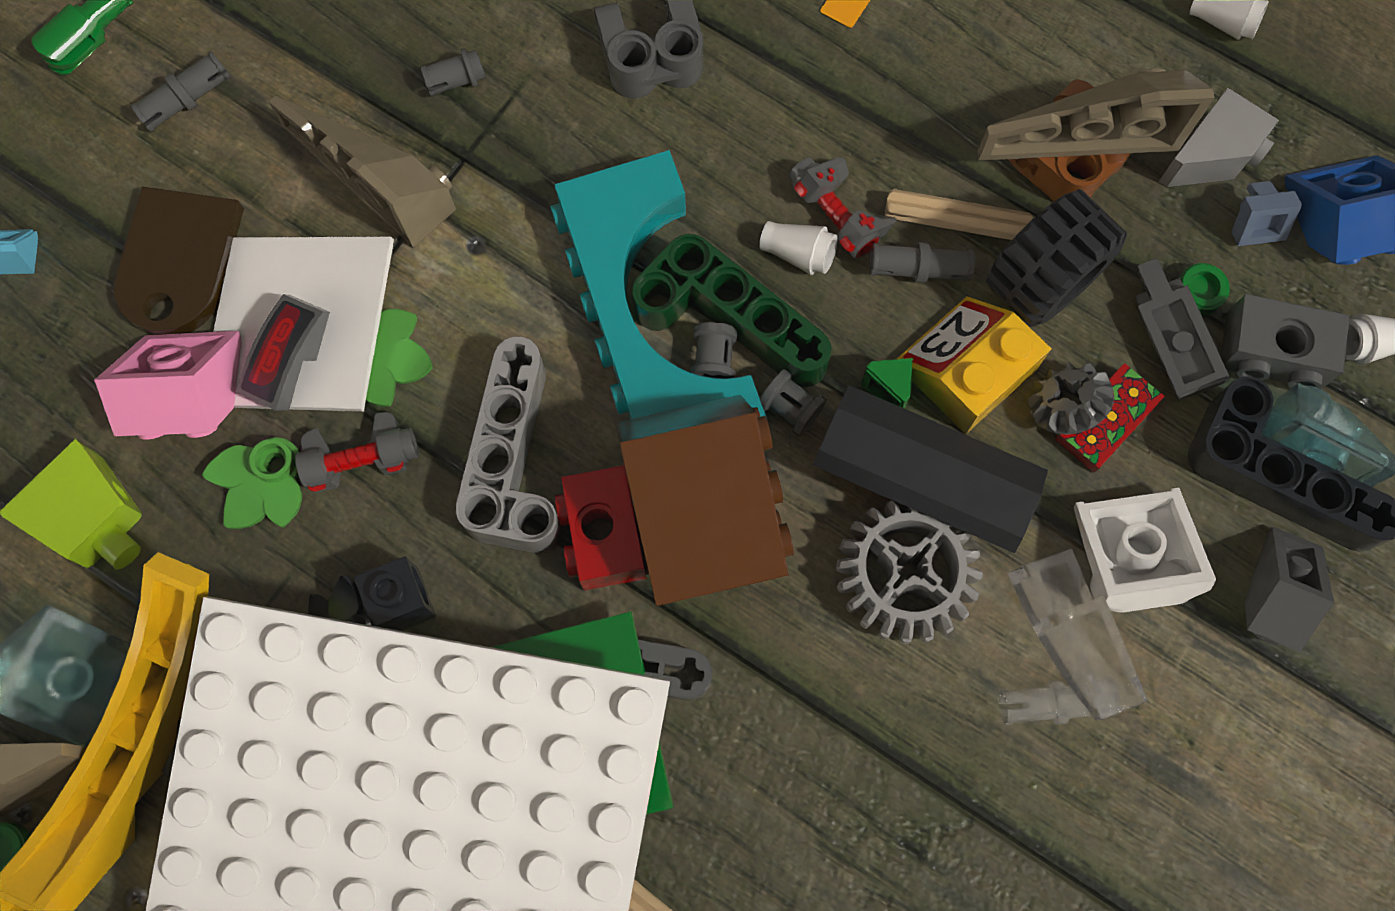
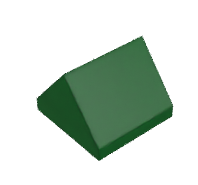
M913 358L872 361L866 366L861 386L869 394L905 409L910 398Z

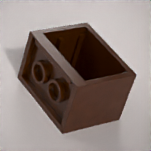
M736 395L615 423L656 606L789 576L785 557L793 556L794 548L787 523L782 524L780 514L775 509V504L783 503V493L777 471H771L769 461L765 459L764 451L773 448L772 438L766 416L760 417L757 407L752 408L741 395Z

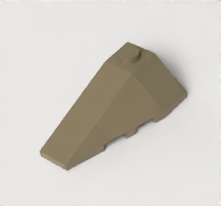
M1152 68L1140 73H1133L987 126L977 151L978 161L1179 151L1214 100V91L1212 87L1187 70L1166 71L1162 68Z
M274 96L269 101L282 126L412 248L416 247L456 210L449 192L453 186L444 173L436 166L431 165L427 169L411 154L281 97Z

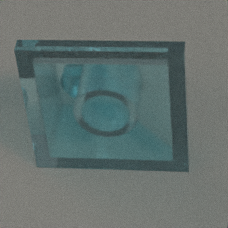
M1297 383L1276 400L1262 435L1371 487L1395 475V455L1347 407L1333 401L1331 396L1324 390Z
M47 604L0 645V714L75 745L88 747L118 683L131 643Z

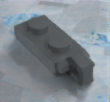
M1158 258L1138 265L1139 271L1137 275L1145 292L1135 296L1138 304L1137 310L1177 400L1181 401L1229 382V374L1188 285L1184 286L1180 278L1168 282Z

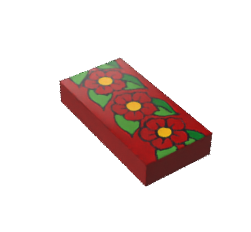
M1125 363L1109 379L1114 390V403L1104 420L1084 432L1067 435L1058 434L1055 438L1058 443L1094 473L1165 397Z

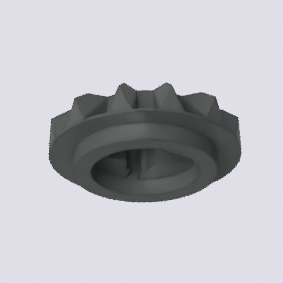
M1068 362L1065 370L1055 372L1048 369L1046 378L1043 381L1033 382V394L1027 400L1031 415L1041 428L1056 434H1076L1089 430L1104 420L1112 409L1114 390L1106 372H1097L1091 363L1081 368H1076ZM1069 390L1073 394L1078 393L1080 405L1066 397L1062 398L1061 391Z

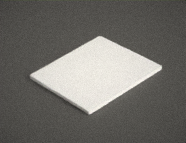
M234 237L213 332L239 331L241 349L237 385L247 356L263 323L283 294L292 295L327 310L330 314L317 360L303 361L290 409L364 412L394 239L392 237ZM237 392L235 394L234 408L271 409Z

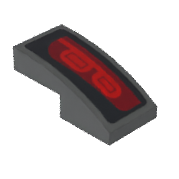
M283 294L263 323L251 347L235 392L275 411L289 410L303 361L317 360L330 312L292 295Z

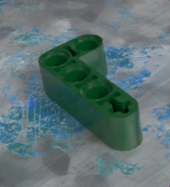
M684 234L672 240L638 276L633 284L632 294L636 318L643 327L649 330L661 331L668 329L691 305H694L715 323H725L735 327L738 330L737 341L777 373H780L783 369L790 372L791 380L800 387L815 386L822 381L827 372L832 347L829 338L824 332L707 240L696 234ZM689 259L699 262L701 266L696 270L687 271L679 268L678 264ZM728 289L737 292L740 297L735 301L726 302L718 299L716 294ZM656 294L668 298V302L660 307H651L644 303L648 297ZM761 320H771L779 326V329L772 333H763L757 330L754 324ZM790 336L793 337L792 342L788 340ZM809 353L815 356V360L807 358L804 362L797 359L798 355L804 358Z

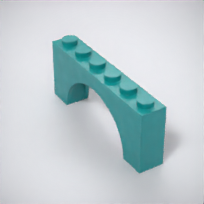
M670 150L554 184L559 203L550 206L559 235L568 232L573 246L564 249L573 278L583 276L587 292L579 294L588 323L598 321L603 336L594 339L603 369L613 366L618 381L616 384L609 385L618 414L621 415L628 412L630 419L741 395L752 408H758L760 417L766 416L751 375L730 379L709 378L689 373L673 365L648 344L638 330L627 304L628 279L640 249L664 225L686 215L685 191Z

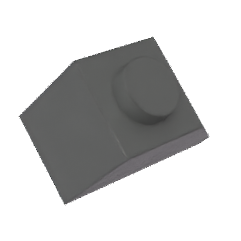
M1271 527L1266 536L1244 601L1248 631L1253 632L1255 636L1268 644H1282L1301 652L1334 603L1322 546L1276 527Z

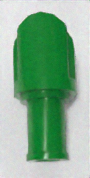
M87 0L81 6L67 4L32 36V45L52 72L58 75H68L106 42L104 29L134 2L132 0Z

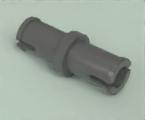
M212 51L208 52V55L177 76L173 72L164 77L167 81L165 84L137 103L130 105L142 123L145 122V126L150 132H153L156 127L185 107L192 110L198 106L196 103L197 99L231 78Z
M917 242L915 247L872 243L869 255L870 276L913 277L914 282L926 283L928 278L970 282L975 268L973 249L930 248L929 243Z

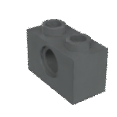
M1245 294L1226 313L1221 359L1226 370L1237 372L1239 377L1250 376L1260 380L1272 379L1288 383L1290 388L1298 391L1321 390L1344 373L1350 315ZM1276 340L1284 343L1289 349L1290 354L1283 352L1278 347Z

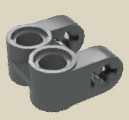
M663 0L668 22L654 36H648L637 30L626 31L618 2L593 7L609 77L617 93L630 99L641 98L648 95L655 88L656 84L664 82L671 87L686 88L695 84L701 78L703 73V35L692 0ZM678 52L686 53V55L684 56H675L672 54ZM629 63H639V64H640V65H638V66H636V67H628V66H625V65H627V64H629Z

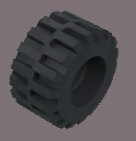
M1082 189L1075 190L1061 196L1047 206L1013 238L993 263L986 284L1029 327L1043 324L1069 305L1108 267L1121 251L1127 237V232Z

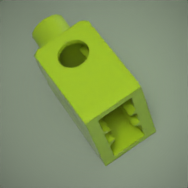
M76 439L0 510V515L59 555L86 568L93 566L103 557L113 568L117 570L122 569L132 563L141 550V547L127 534L140 520L142 515L140 509L105 460L97 452Z

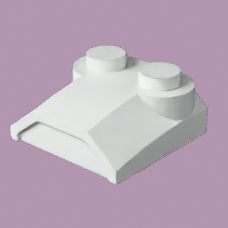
M1172 488L1167 492L1085 504L1084 502L1075 503L1076 519L1093 573L1090 581V590L1094 599L1102 607L1114 612H1130L1177 605L1211 590L1216 578L1180 488Z

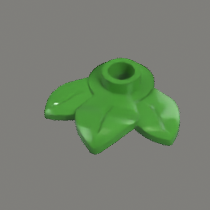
M400 309L381 311L366 401L379 407L391 406L395 396L396 383L407 384L418 381L433 369V364L426 351L416 342L409 339L417 323V316L411 312Z
M274 437L261 441L254 448L235 445L221 452L207 465L202 476L215 485L229 489L224 507L225 527L229 529L252 527L261 522L267 515L273 523L284 528L296 516L302 502V491L297 481L299 475L295 460L296 454L300 453V451L292 442L284 438ZM283 457L285 463L282 469L278 472H270L271 462L275 458Z

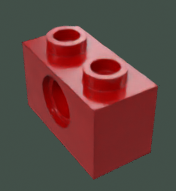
M625 466L561 477L564 494L555 495V503L560 526L570 525L573 545L564 546L569 578L579 576V581L584 591L646 579ZM606 519L613 524L611 534L603 540H591L586 537V527L593 520Z

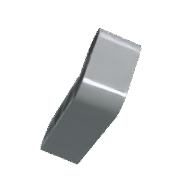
M525 337L505 339L497 346L494 353L456 502V515L467 533L476 541L526 552L543 553L551 550L559 542L562 535V526H560L554 506L546 498L519 492L546 380V370L539 350L530 339ZM522 361H527L528 364H529V366H528V365H522V366H521V362H522ZM519 367L517 382L520 389L516 388V379L512 372V369H518ZM507 407H516L521 410L519 417L511 423L501 424L496 422L499 412ZM504 455L509 458V462L503 471L496 474L484 472V466L491 457ZM491 504L497 507L496 514L489 523L484 525L472 523V515L479 506ZM543 514L549 518L548 526L542 533L537 535L523 533L524 522L530 516Z

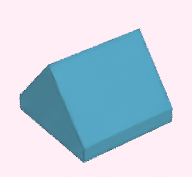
M33 229L0 230V274H34L38 245L37 231H33Z

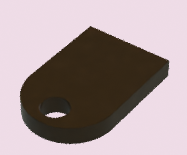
M142 186L114 282V295L117 306L121 313L135 327L149 335L190 333L202 326L212 316L221 297L232 241L234 237H237L244 211L240 202L235 199ZM165 300L173 301L172 312L167 318L160 321L151 320V311L157 303Z

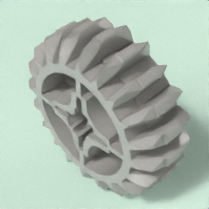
M893 500L887 501L884 506L885 518L878 510L870 508L865 514L869 526L862 522L854 521L850 527V532L856 540L843 539L839 547L844 554L851 558L837 560L835 570L842 574L852 575V577L840 581L837 585L838 591L840 593L855 591L857 595L846 604L847 611L850 613L855 612L863 606L868 612L862 618L860 625L867 629L874 622L875 618L883 622L879 630V638L884 640L890 636L894 627H898L901 644H909L911 642L914 628L917 629L919 638L923 643L930 642L934 638L933 625L943 635L949 634L954 629L949 616L955 620L964 621L968 617L969 611L962 602L974 603L979 597V592L968 584L979 582L983 578V572L977 568L967 567V564L973 563L980 557V550L974 548L964 550L962 547L969 540L971 534L960 531L955 535L951 531V525L926 514H920L918 511L907 506L904 508V513H901L898 504ZM908 532L923 536L924 539L916 546L905 547L893 539L888 543L882 537L892 533ZM937 549L945 557L949 568L950 581L948 591L940 585L942 579L933 571L931 565L932 556ZM868 550L878 557L876 563L882 567L887 577L886 585L878 595L872 588L867 576L866 557ZM919 554H923L924 557L917 565L918 571L915 573V576L913 575L908 580H904L897 589H894L893 585L900 577L899 571L909 562H913ZM911 594L923 601L930 599L937 606L926 611L909 612L894 608L891 604L898 597Z

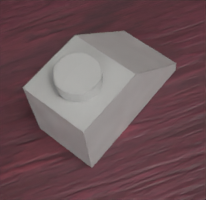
M1227 88L1174 158L1159 182L1166 187L1235 179L1247 163L1256 168L1271 149L1274 142L1266 137L1279 120Z

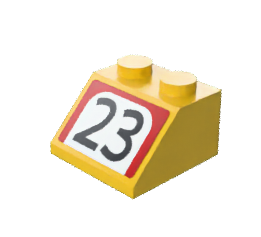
M967 296L897 359L913 358L911 381L966 435L1038 369L1052 348L1014 312Z

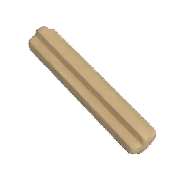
M898 189L889 191L885 205V215L895 217L896 220L1013 240L1033 219V215L1029 212Z

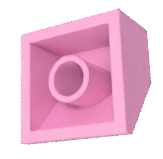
M239 331L145 335L94 380L114 436H138L139 439L149 440L164 434H186L190 438H199L216 431L218 425L234 409L241 349Z

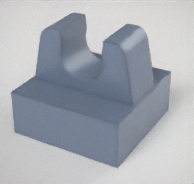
M1270 181L1249 183L1247 190L1250 196L1245 197L1244 201L1241 202L1240 211L1231 231L1237 246L1287 240L1302 206L1295 191L1279 193Z

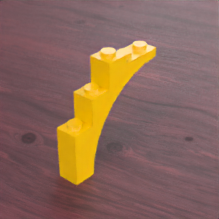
M159 552L143 565L139 610L132 641L118 683L103 718L78 766L45 817L22 848L0 872V911H74L135 840V804L162 775V770L177 740V721L182 716L203 597L208 596L209 573Z

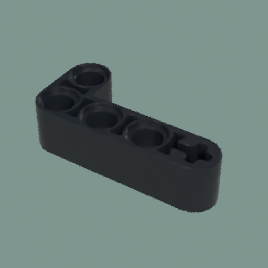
M1250 376L1240 377L1231 382L1213 398L1189 447V465L1197 475L1350 550L1357 552L1368 551L1395 538V499L1262 435L1274 403L1272 392L1267 384L1258 378ZM1232 399L1243 403L1248 415L1237 411ZM1212 442L1218 443L1225 448L1228 460L1216 455ZM1262 466H1266L1273 471L1277 484L1271 483L1266 479ZM1312 490H1316L1323 496L1326 508L1317 504L1313 498Z

